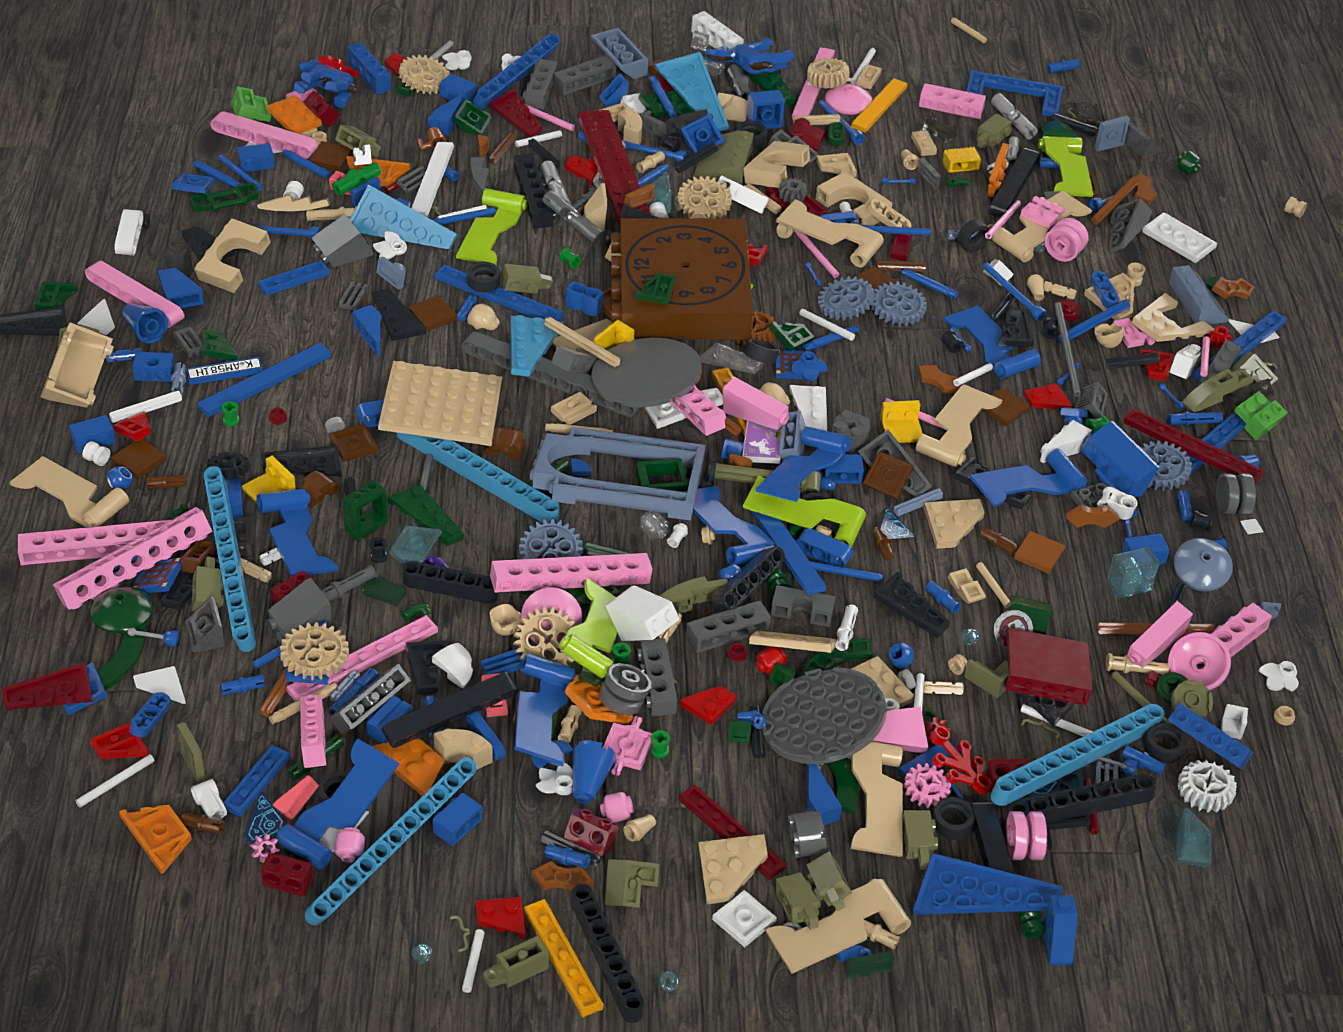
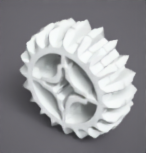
M1199 760L1195 763L1190 762L1188 766L1183 768L1178 778L1180 796L1184 797V802H1190L1191 807L1197 806L1199 811L1206 809L1207 813H1209L1212 809L1217 813L1219 809L1224 810L1232 803L1236 795L1237 783L1234 782V776L1230 775V770H1223V765L1217 766L1215 761L1212 764L1208 763L1207 760L1203 763Z

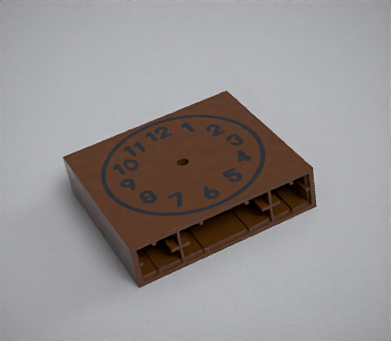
M621 218V233H611V254H621V256H611L612 277H621V279H612V301H621V303H612V324L619 320L634 329V339H751L752 299L746 219ZM658 273L676 276V282L668 305L634 299L635 292H640L644 288V284L651 281Z

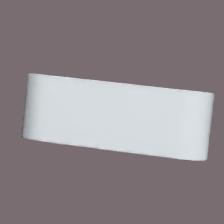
M123 210L115 241L116 254L135 255L143 222L142 211Z

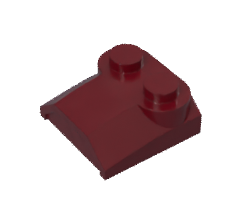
M799 118L795 120L789 136L792 138L796 135L815 152H818L822 140L826 136V131L811 126L810 122L805 118Z

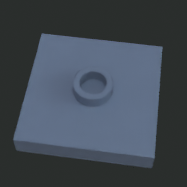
M1123 116L1100 122L1094 149L1098 152L1124 145L1130 118Z

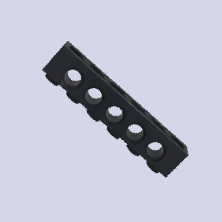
M534 154L514 155V171L521 193L527 200V212L532 228L553 227V220L556 219V215L551 208L542 202L548 189H545V180H542V171L539 170L538 160H535Z

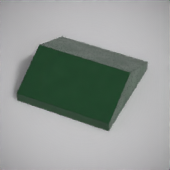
M465 99L453 119L464 133L481 135L493 116Z
M1059 119L1041 125L1042 133L1045 136L1076 138L1073 128Z
M1014 595L1010 610H1019L1025 613L1031 619L1033 632L1046 635L1053 604Z

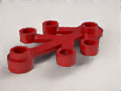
M936 726L931 732V741L936 745H942L953 759L937 753L932 758V763L938 768L943 767V765L954 768L946 774V779L951 784H956L959 781L972 786L973 790L979 794H987L991 789L992 783L984 775L985 761L983 758L975 756L971 761V745L965 740H962L957 745V752L948 741L950 737L949 731L943 726ZM957 770L965 772L966 775L960 774Z

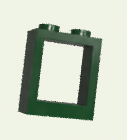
M682 459L636 462L638 486L677 492L688 491L690 480L686 479L687 467L683 466ZM678 474L680 482L649 484L648 477Z
M371 480L343 498L345 532L357 542L388 523L386 489L375 480ZM372 502V509L360 516V509Z

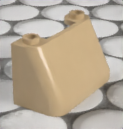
M69 322L40 397L50 401L86 408L89 405H93L96 397L93 394V389L106 355L110 356L114 346L111 345L113 339Z

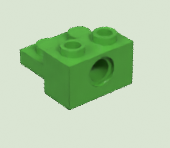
M237 87L231 102L234 114L251 120L257 119L258 121L270 122L271 114L268 112L267 99L255 96L253 89Z
M1260 391L1241 403L1234 410L1247 423L1243 428L1255 440H1258L1277 426L1288 413L1276 400L1270 403Z

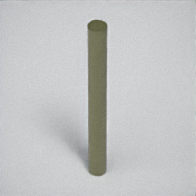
M1117 671L1111 675L1142 707L1151 704ZM1163 716L1160 722L1172 724L1165 716Z

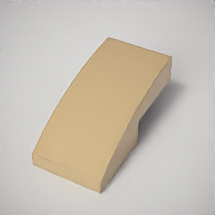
M967 568L949 573L947 578L966 603L969 604L986 598L978 581H973Z

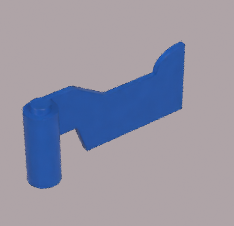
M979 306L946 316L943 319L953 327L965 328L983 346L985 363H991L993 365L992 370L1002 379L1040 365V355L1035 349L1010 357L1007 353L1014 346H998L1002 329Z
M806 426L801 434V443L818 449L811 456L790 455L756 488V492L797 502L800 498V489L797 486L810 473L834 465L849 451L851 447L849 436Z
M1055 449L1047 456V462L1055 470V474L1042 476L1028 465L970 475V479L994 507L1004 503L1008 494L1033 490L1052 495H1061L1085 488L1087 484V478L1061 449Z
M717 486L697 490L693 512L714 533L735 534L744 543L727 549L726 556L730 565L734 563L737 565L748 564L763 549L776 547L774 542L759 527L734 517L718 501L720 499V490Z
M305 489L258 494L257 508L259 513L279 511L284 521L283 524L270 528L269 533L291 577L302 570L308 575L338 571L337 565L332 560L323 556H317L307 536L312 523V517L307 509L310 503L309 492H306Z
M526 653L520 672L540 679L539 693L520 692L518 694L514 750L562 765L564 762L563 753L559 746L551 741L552 715L566 704L567 695L564 692L568 684L573 682L577 673H574L575 669Z
M358 738L351 751V760L355 766L330 799L304 811L294 826L290 824L281 826L276 833L277 844L306 862L312 863L319 870L326 867L332 857V850L319 843L328 828L340 830L348 827L354 828L400 765L397 761Z

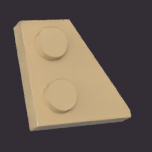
M848 153L817 156L816 162L821 171L836 174L847 172L851 176L856 177L857 171Z

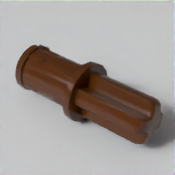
M167 474L160 477H147V489L165 488L166 490L168 487L186 486V477L184 475L167 476Z
M881 526L873 529L872 533L877 541V548L880 549L882 556L888 561L894 557L891 540L880 530Z
M986 526L980 532V537L992 543L994 547L998 546L1010 554H1013L1017 549V545L1003 537L1002 533L998 534Z
M184 813L181 816V822L184 826L198 829L201 833L207 831L222 835L223 831L220 829H225L224 821L208 818L207 815L198 816Z

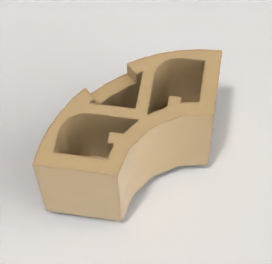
M626 106L618 114V130L624 134L623 141L641 144L642 119L633 108Z
M445 729L434 733V750L445 759V764L458 763L462 758L466 757L474 760L477 769L492 763V745L482 736L461 729Z

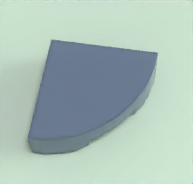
M1261 602L1260 608L1272 616V620L1279 614L1281 603Z

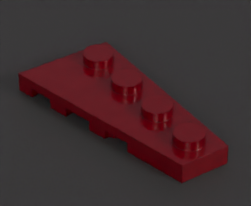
M515 88L489 103L492 110L530 138L542 131L541 124L530 113L528 106H525L523 99L517 95Z
M85 663L2 688L4 707L7 710L93 702Z

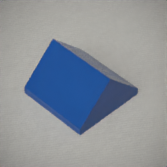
M709 114L681 128L687 148L693 154L711 143H715L718 146L725 142Z

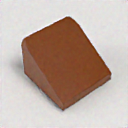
M477 135L479 157L484 158L489 151V138L483 135Z
M730 454L729 465L751 468L752 460L736 454Z

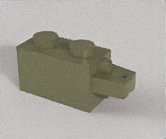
M998 114L993 115L978 127L977 146L980 148L986 146L993 148L996 144H999L1005 137L1010 135L1012 121Z
M340 125L336 141L352 150L354 147L359 148V151L361 150L362 152V145L368 144L370 145L371 155H379L381 147L375 143V138L354 126Z
M504 264L500 276L505 291L537 294L539 289H550L552 283L551 276L540 274L538 267Z
M206 557L204 567L197 566L194 572L191 611H196L211 596L215 597L217 609L223 605L224 595H221V590L224 585L221 569H215V558Z
M904 810L903 839L906 859H918L919 869L927 870L934 850L938 849V838L934 837L933 834L935 832V820L931 819L930 811Z
M829 851L807 864L810 872L807 876L811 884L816 886L813 890L818 895L819 900L824 899L828 906L833 905L839 911L845 907L842 899L852 892L839 864Z
M801 872L777 878L776 897L792 925L805 922L809 929L817 928L820 900L818 895H814L810 882L805 880Z
M536 936L497 954V964L484 971L483 978L490 988L504 983L509 988L549 968V952L539 937Z

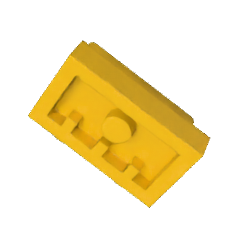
M617 320L610 324L603 332L597 334L594 338V343L608 351L617 345L634 340V329Z
M919 400L883 402L880 419L884 432L889 429L899 443L918 442L923 434L918 420Z
M273 456L266 458L265 474L242 485V490L256 503L258 494L296 490L295 477Z

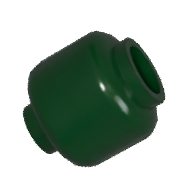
M1184 151L1177 159V167L1187 175L1196 174L1201 168V158L1192 151Z

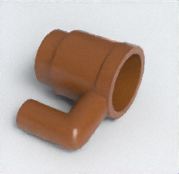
M432 127L427 132L429 142L424 143L422 139H417L416 141L419 149L424 151L431 147L435 149L437 142H446V139L441 130L437 127Z

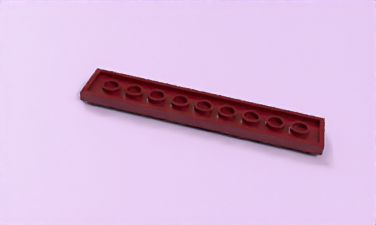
M610 111L578 112L577 118L601 175L602 182L605 183L606 192L620 225L625 196L630 192L640 189V185ZM647 203L635 207V209L651 215Z

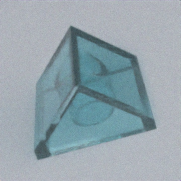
M665 172L651 183L655 186L653 200L647 202L649 208L653 203L660 202L664 204L666 212L670 213L672 193L669 175Z
M405 526L389 553L402 564L408 561L422 563L442 532L440 529Z
M1186 808L1183 810L1177 827V862L1210 867L1212 866V831Z

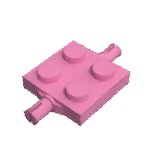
M635 716L631 725L613 723L603 748L608 750L609 746L616 753L615 765L611 771L616 776L620 775L623 766L641 770L650 749L652 733L639 728L642 723L640 717L637 720V716Z

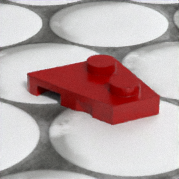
M144 411L113 425L115 432L134 441L142 440L145 438L144 436L151 434Z
M130 722L90 739L91 746L99 759L148 756V749L140 737L130 733Z

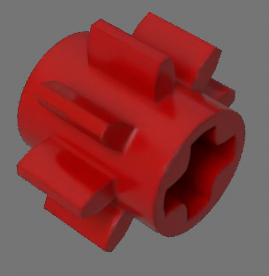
M1223 326L1215 327L1214 331H1210L1209 334L1210 343L1216 348H1221L1226 340L1231 341L1232 338L1230 331Z
M933 717V723L930 721L925 722L927 725L925 733L929 736L928 741H931V732L936 726H943L948 731L951 730V728H947L945 725L947 720L939 722L938 717Z

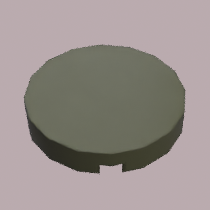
M1186 680L1177 685L1173 690L1171 696L1172 707L1175 710L1178 704L1181 703L1204 718L1212 710V693L1202 682Z

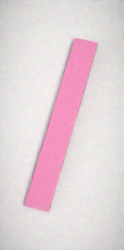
M820 47L815 60L833 59L835 50ZM808 78L793 111L792 119L794 116H809L821 88L807 84L809 82Z
M426 615L349 654L343 669L338 668L337 674L331 671L328 684L331 685L334 682L339 684L351 671L354 670L360 673L405 649L406 643L420 642L438 632V627ZM294 682L288 685L286 690L296 702L300 697L307 696L326 685Z

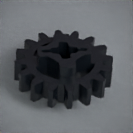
M228 452L218 453V456L213 455L212 459H208L207 468L213 466L220 468L223 477L229 480L239 478V475L245 476V473H248L250 469L248 457H243V454L238 455L236 452L232 454Z

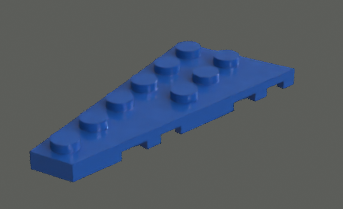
M932 854L913 909V914L1046 911L1050 896L1062 895L1063 886Z

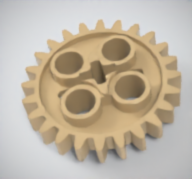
M412 55V59L407 57V60H403V63L400 64L399 78L402 79V83L406 82V87L411 86V90L417 89V92L421 90L423 94L425 92L431 94L433 91L437 94L440 91V82L449 75L450 71L447 70V66H443L444 63H438V59L434 61L433 57L428 59L426 55H424V58L418 55V58Z
M700 176L699 180L693 177V181L688 179L687 184L683 183V186L679 188L677 199L678 204H680L679 209H683V214L688 213V218L694 213H702L707 218L716 219V217H719L721 219L722 214L726 215L727 210H730L732 194H730V189H726V184L721 185V180L715 182V177L709 180V176L706 179Z
M543 607L541 613L536 608L534 616L528 612L526 614L528 620L525 618L520 620L523 625H517L516 628L520 632L514 634V637L519 638V640L513 643V645L520 647L515 651V653H522L519 660H523L526 653L545 658L544 651L549 650L553 653L551 661L568 666L566 661L569 663L574 661L564 653H559L556 649H561L560 643L557 641V635L565 636L566 632L575 623V621H567L569 618L568 614L562 617V610L556 614L554 613V607L549 612H547L546 607ZM545 621L549 623L550 630H543L541 627V622ZM534 637L537 640V646H531L528 643V638ZM549 637V643L545 644V638Z
M316 622L314 626L307 623L306 628L299 625L298 631L292 628L291 634L286 633V639H282L280 654L283 666H288V672L295 670V676L303 674V679L309 675L311 680H314L315 676L322 680L324 674L331 677V671L337 674L338 668H344V663H347V656H349L348 641H345V635L341 636L340 630L334 632V626L328 629L326 628V623L319 627L318 622Z

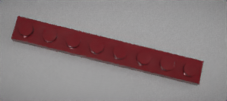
M1135 408L1124 418V424L1164 443L1167 441L1168 445L1174 443V448L1181 447L1182 452L1186 451V454L1226 473H1233L1235 476L1239 473H1250L1254 479L1255 486L1264 476V470Z

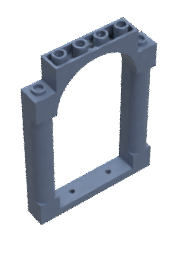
M572 427L570 434L567 433L566 436L547 433L545 440H541L540 449L537 451V459L534 460L533 469L530 472V480H533V488L549 490V493L553 494L552 501L575 504L576 501L610 505L667 513L669 518L691 521L704 464L706 445ZM591 452L655 461L682 459L683 466H686L687 469H692L688 491L684 493L572 477L557 471L550 464L561 457L590 455Z

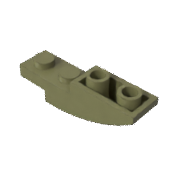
M1226 369L1199 385L1182 403L1190 412H1198L1222 402L1223 395L1252 384L1253 377L1244 369L1235 372Z
M703 576L678 584L661 594L660 597L671 601L677 613L691 611L693 604L711 601L714 594L728 581L725 578L707 582L706 577Z

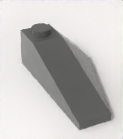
M1141 198L1114 208L1110 218V223L1112 224L1110 228L1112 236L1109 238L1110 252L1125 248L1150 220L1152 210Z
M889 429L858 451L869 467L872 466L879 451L912 464L914 468L903 489L913 496H920L932 488V485Z

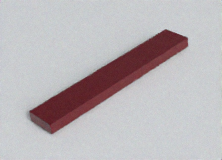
M695 784L679 795L678 800L722 839L753 836ZM767 848V859L763 864L760 863L756 869L767 879L771 880L785 869L786 864Z

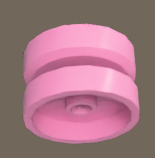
M1063 218L1046 234L1044 240L1045 247L1052 257L1059 261L1067 262L1073 260L1084 249L1089 238L1088 232L1081 222L1073 218Z
M1010 811L1008 814L1006 844L1011 860H1023L1026 854L1030 860L1044 859L1047 831L1045 817L1042 812H1029L1027 816L1021 811Z

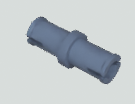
M181 363L174 365V373L171 376L172 392H175L176 389V391L182 394L184 391L183 386L186 382V366L184 364L182 368Z

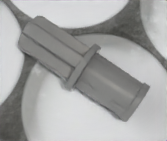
M1017 137L1009 138L1007 158L1010 162L1016 160L1017 153L1019 152V139Z

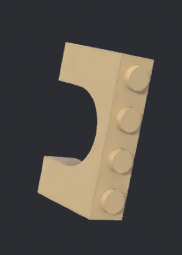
M774 141L744 167L743 176L745 177V183L779 188L783 179L787 180L786 166L783 165L803 167L810 161L809 145Z
M843 172L817 186L816 200L826 207L844 199H854L862 202L863 205L853 210L858 215V220L854 221H858L861 225L874 226L881 222L867 210V205L873 199H880L892 208L891 201L847 172Z
M231 218L229 223L224 226L220 235L215 238L212 246L205 252L201 261L196 264L195 272L198 280L235 293L243 281L240 269L222 263V257L227 252L237 248L247 249L262 255L271 243L267 231Z

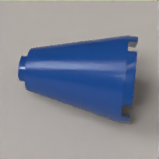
M129 303L122 311L124 319L137 338L145 343H154L160 340L163 332H166L168 329L167 316L160 309Z
M590 740L580 741L579 745L575 744L573 750V796L578 802L586 804L593 801L616 759L615 751L609 746L607 750L602 747V743Z

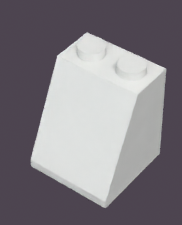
M631 586L605 605L621 641L653 640L680 620L671 601L637 586Z

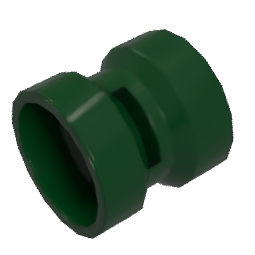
M776 569L766 578L771 586L773 595L777 585L791 588L787 576L782 569Z
M1020 911L1018 913L1019 921L1023 925L1022 931L1026 938H1037L1045 933L1046 929L1041 921L1040 911Z

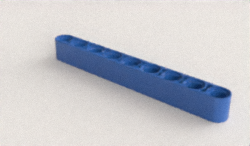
M554 33L548 34L481 87L472 103L482 110L490 105V102L500 97L530 73L534 66L538 64L539 59L546 60L558 47L560 37Z

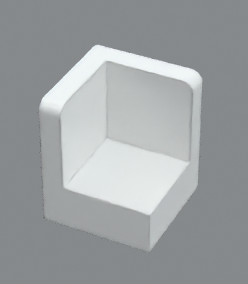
M994 259L990 263L1007 281L1014 275L1000 260ZM986 270L983 271L987 276L992 277Z
M1227 704L1221 720V731L1232 738L1241 739L1247 725L1248 708Z

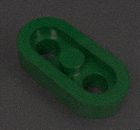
M832 122L830 124L828 142L832 146H839L844 142L846 126L841 122Z

